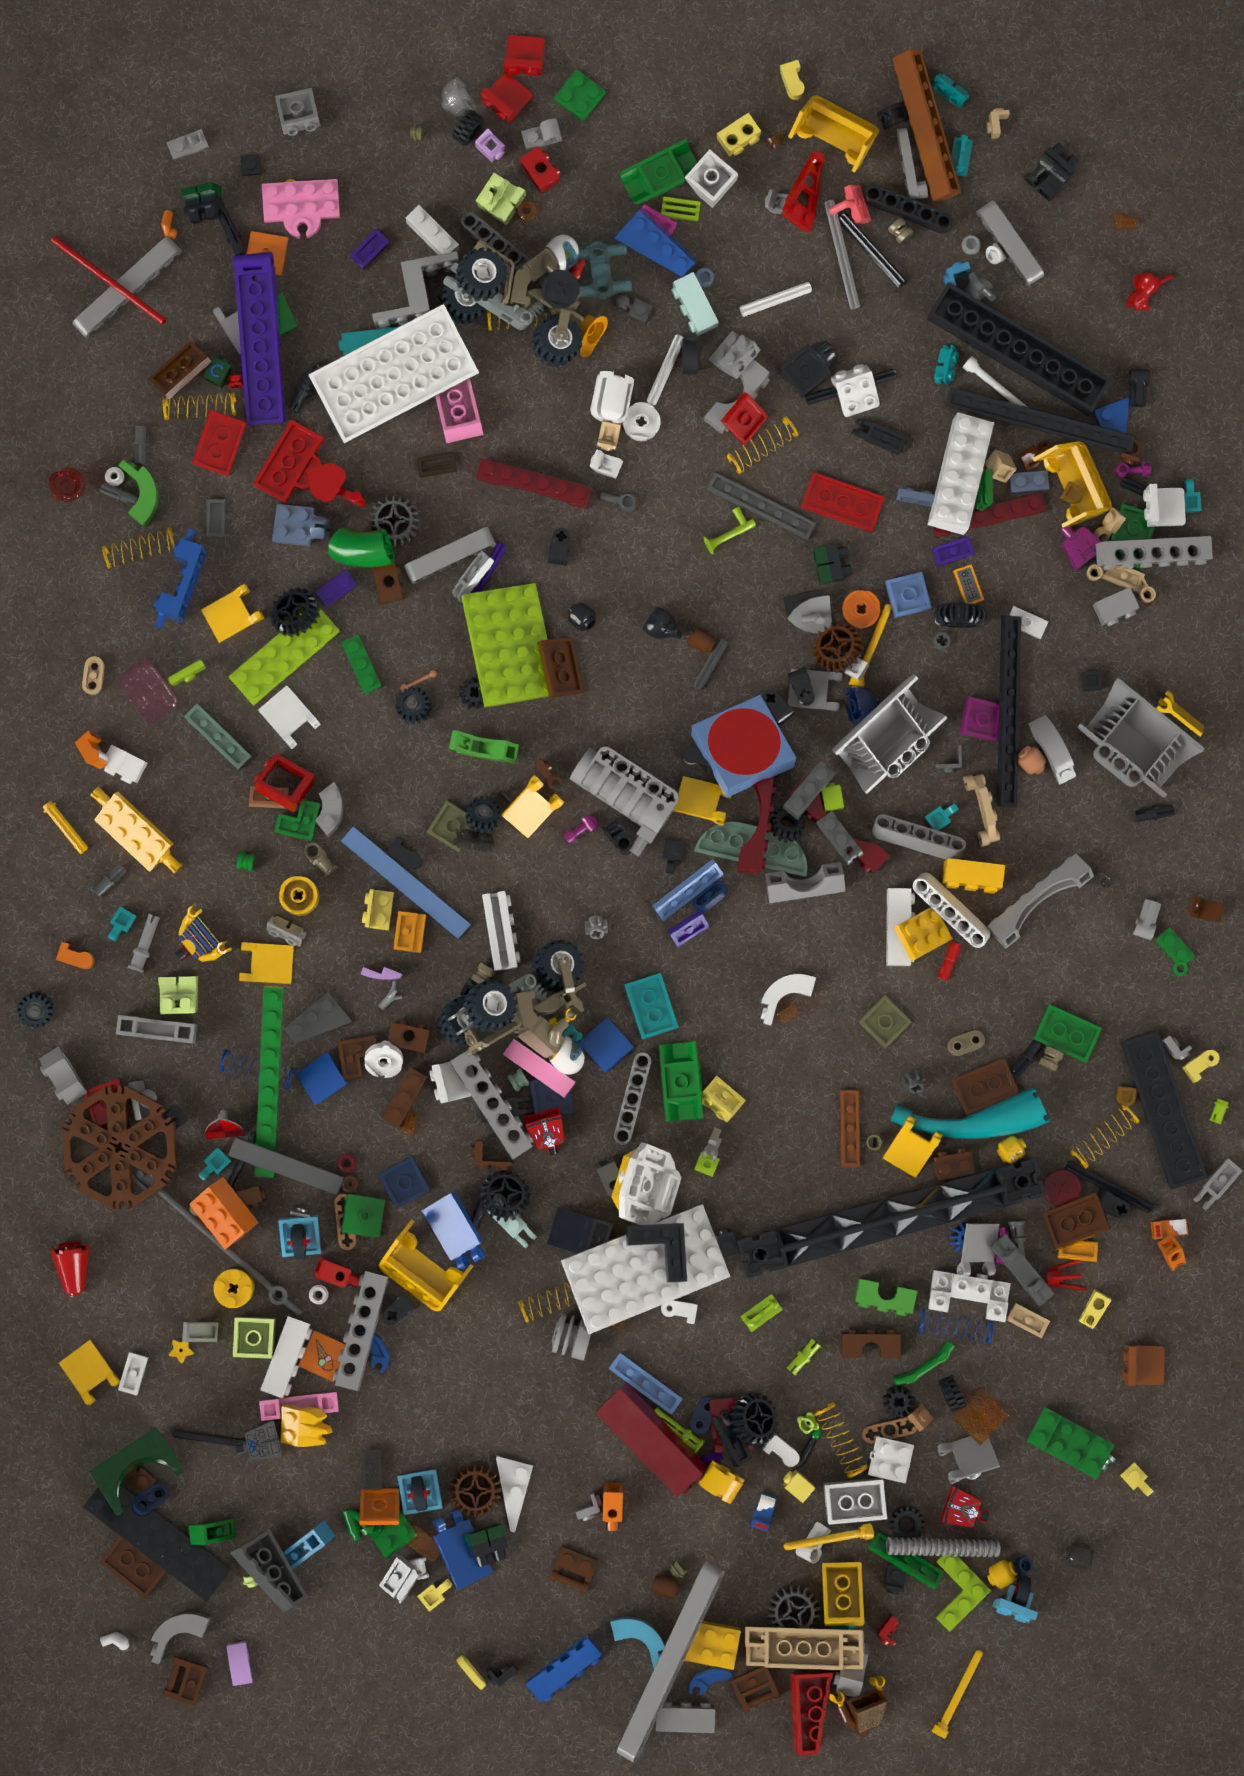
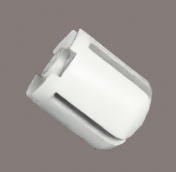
M600 371L596 379L590 409L591 415L601 422L604 420L618 424L625 421L628 415L634 379L628 375H625V378L619 375H614V372Z

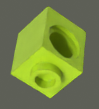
M828 783L823 791H821L824 811L829 812L843 809L844 803L841 786L835 785V783Z
M701 1152L694 1170L713 1177L720 1159L716 1158L715 1161H712L713 1157L706 1154L705 1157H702L703 1152Z

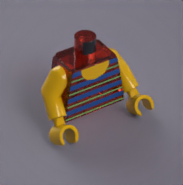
M193 904L188 908V913L183 919L179 930L180 937L178 940L183 946L175 954L181 961L189 955L196 961H214L224 953L230 952L232 948H225V943L228 941L221 942L205 921L200 916H197L202 912V909L196 912L194 910L196 904Z

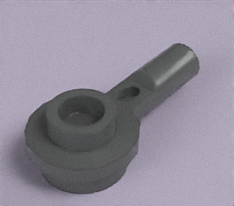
M601 492L600 495L601 500L617 503L625 512L634 511L638 505L636 496L631 493L616 496Z

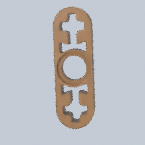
M340 1194L334 1202L338 1242L342 1249L350 1250L356 1245V1235L348 1234L349 1239H353L350 1247H346V1244L342 1243V1240L345 1239V1233L341 1234L342 1226L340 1220L343 1214L339 1215V1211H343L342 1205H338V1201H341V1197H344L346 1200V1194Z
M908 1417L866 1426L862 1431V1437L867 1443L873 1444L876 1441V1437H880V1435H874V1439L870 1440L869 1437L865 1436L869 1429L877 1432L879 1431L877 1427L881 1426L883 1438L894 1439L911 1435L916 1432L917 1428L912 1426L910 1431L907 1428L901 1429L902 1433L898 1434L899 1428L896 1422H900V1426L906 1424L907 1420L910 1421ZM888 1424L895 1427L894 1434L890 1436L884 1432V1428Z

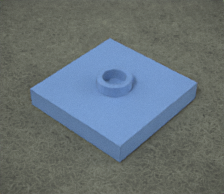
M923 572L885 581L894 618L932 609Z

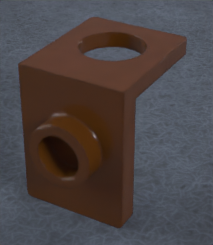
M1134 439L1133 443L1137 445L1138 449L1133 454L1130 453L1129 455L1120 452L1119 458L1123 459L1122 462L1129 465L1139 463V456L1144 444L1143 441Z
M1192 896L1189 915L1197 919L1221 922L1224 904L1201 900L1196 896Z

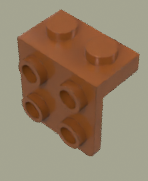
M1125 1345V1350H1123L1125 1369L1122 1371V1380L1125 1381V1384L1128 1386L1163 1385L1164 1347Z

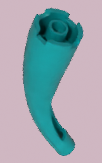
M1035 1087L960 1119L927 1118L912 1114L913 1110L899 1105L895 1106L893 1116L890 1121L903 1126L910 1115L916 1119L911 1128L913 1130L934 1135L937 1131L943 1135L942 1137L960 1139L1005 1136L1034 1129L1050 1122L1048 1116L1043 1118L1047 1113L1038 1094L1033 1095L1034 1092H1037Z

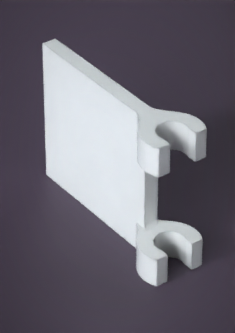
M287 685L258 709L291 749L297 745L291 734L306 721L314 729L321 725Z

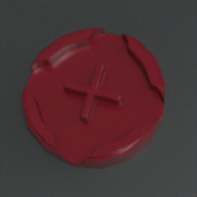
M1064 1169L1050 1173L1043 1184L1047 1195L1045 1196L1046 1200L1055 1207L1078 1200L1082 1192L1081 1182L1078 1177Z

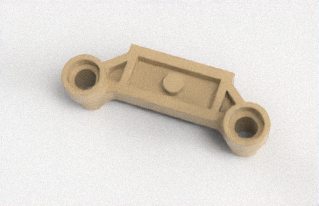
M1091 565L1087 569L1086 574L1089 580L1097 581L1102 578L1126 589L1130 587L1133 592L1139 595L1142 602L1149 603L1156 596L1155 590L1146 583L1144 579L1145 574L1134 569H1122V566H1115L1116 569L1104 570V567H1097V565ZM1091 571H1094L1096 576H1092ZM1144 593H1147L1149 598H1145Z
M984 775L964 776L963 781L966 791L975 790L985 827L984 831L977 833L978 839L981 838L982 840L979 841L980 846H987L991 842L999 841L1000 835L995 827L997 814L995 810H992V795L990 791H987V787H985Z

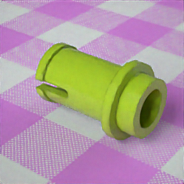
M1217 1099V1102H1214L1215 1107L1209 1120L1222 1124L1227 1108L1229 1109V1102Z

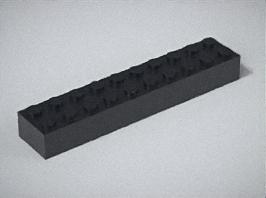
M949 282L928 315L927 320L1087 416L1091 415L1112 380Z

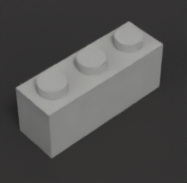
M665 1701L657 1717L655 1729L660 1732L715 1733V1706H711V1703L707 1702L699 1703V1706H692L691 1702H680V1705H672V1702Z

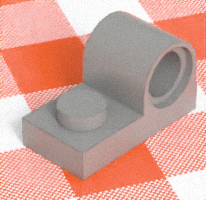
M548 119L541 122L539 127L521 131L526 151L538 146L542 147L562 141L557 119Z

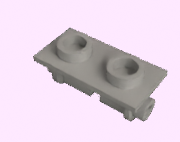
M272 916L270 921L267 922L266 930L273 937L285 939L292 946L297 945L300 947L302 939L305 938L307 932L293 923L288 929L286 927L289 921L279 916Z

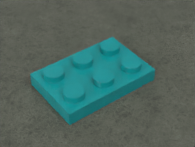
M661 973L624 985L642 1040L679 1028Z

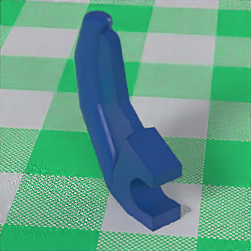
M365 1329L360 1331L361 1336L365 1334ZM375 1333L371 1345V1367L374 1368L376 1363L379 1362L382 1364V1369L379 1372L384 1373L389 1363L390 1353L383 1339Z
M714 1666L696 1672L690 1682L688 1693L692 1694L693 1688L697 1686L700 1688L699 1695H703L714 1681L729 1680V1678L733 1677V1672L726 1668Z

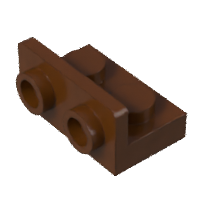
M967 1148L957 1149L956 1154L948 1155V1151L936 1153L937 1157L933 1158L937 1181L975 1174L972 1151H967Z

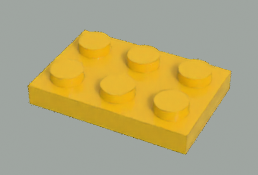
M932 907L893 927L911 961L953 939L942 917Z

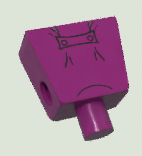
M1072 526L1064 527L1060 531L1067 539L1061 544V547L1074 570L1078 571L1096 556V544L1102 541L1084 526L1077 531Z

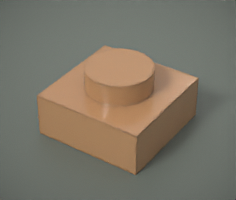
M922 1404L917 1406L907 1416L919 1432L925 1429L934 1419Z

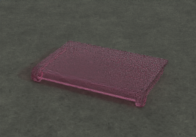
M148 657L116 679L148 726L180 704Z

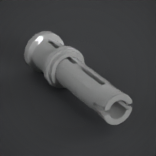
M148 914L138 947L133 950L134 955L131 964L127 968L144 973L143 967L146 959L150 956L148 950L160 920L159 917Z

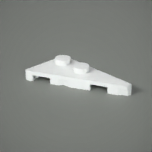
M497 1456L496 1461L511 1532H515L533 1465Z

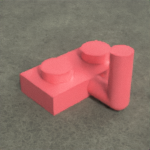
M860 185L844 187L846 200L829 208L832 215L845 208H851V216L855 223L865 224L872 221Z

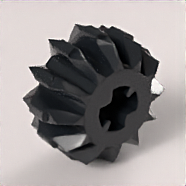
M471 677V684L465 680L464 683L467 687L460 686V690L464 693H460L459 697L465 698L462 700L463 705L469 702L468 709H471L473 704H475L476 710H479L478 703H481L484 707L479 679L475 683V678ZM475 689L476 691L478 689L479 696L477 698L475 696L471 697V690Z
M893 1385L894 1392L892 1393L888 1388L886 1391L890 1396H882L883 1399L888 1400V1402L882 1403V1406H890L885 1412L889 1414L893 1410V1418H896L897 1412H899L900 1418H904L903 1411L909 1415L911 1412L907 1407L914 1408L915 1405L909 1403V1401L915 1400V1397H907L911 1390L908 1389L904 1393L905 1386L901 1385L898 1391L897 1386ZM896 1397L899 1399L903 1398L901 1406L898 1404L894 1406V1403H896L894 1399Z

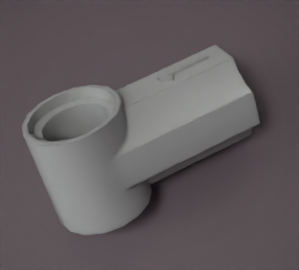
M1144 900L1140 916L1135 922L1137 925L1132 932L1133 935L1152 940L1161 904L1152 900Z

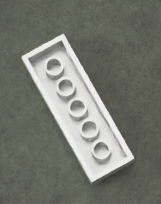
M957 413L954 417L927 525L962 535L969 529L994 422L962 413Z

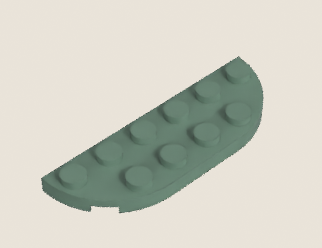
M724 822V825L717 824L700 837L694 852L738 862L740 849L753 836L757 826L740 822ZM766 832L765 839L769 840L768 850L763 852V858H766L765 868L806 877L807 861L798 843L795 840L790 843L789 839L787 843L784 842V839L779 841L777 840L779 836H773L774 832Z

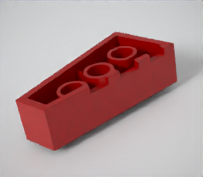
M830 1670L790 1672L794 1752L798 1755L818 1754L833 1672Z

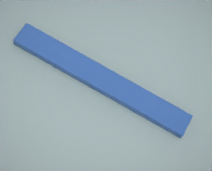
M352 827L341 840L342 843L457 939L471 925L355 827Z

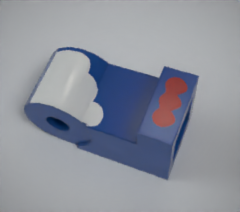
M761 1492L750 1523L751 1527L768 1532L777 1496Z

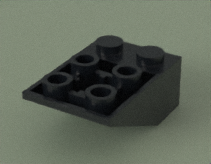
M558 1207L547 1244L578 1254L608 1242L613 1223Z

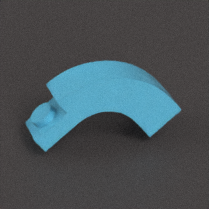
M626 1616L610 1619L615 1641L636 1638L644 1642L650 1651L653 1668L655 1669L662 1654L658 1653V1651L665 1648L658 1631L648 1622L636 1617Z

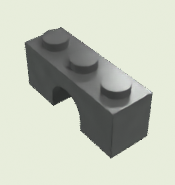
M820 761L787 800L783 809L798 820L816 796L833 779L835 772Z

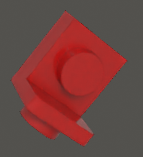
M891 1613L877 1631L878 1639L886 1646L889 1643L892 1646L896 1644L888 1634H892L897 1629V1622L899 1620Z

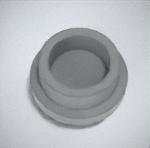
M969 235L963 239L961 246L966 254L972 255L979 251L981 243L976 236Z

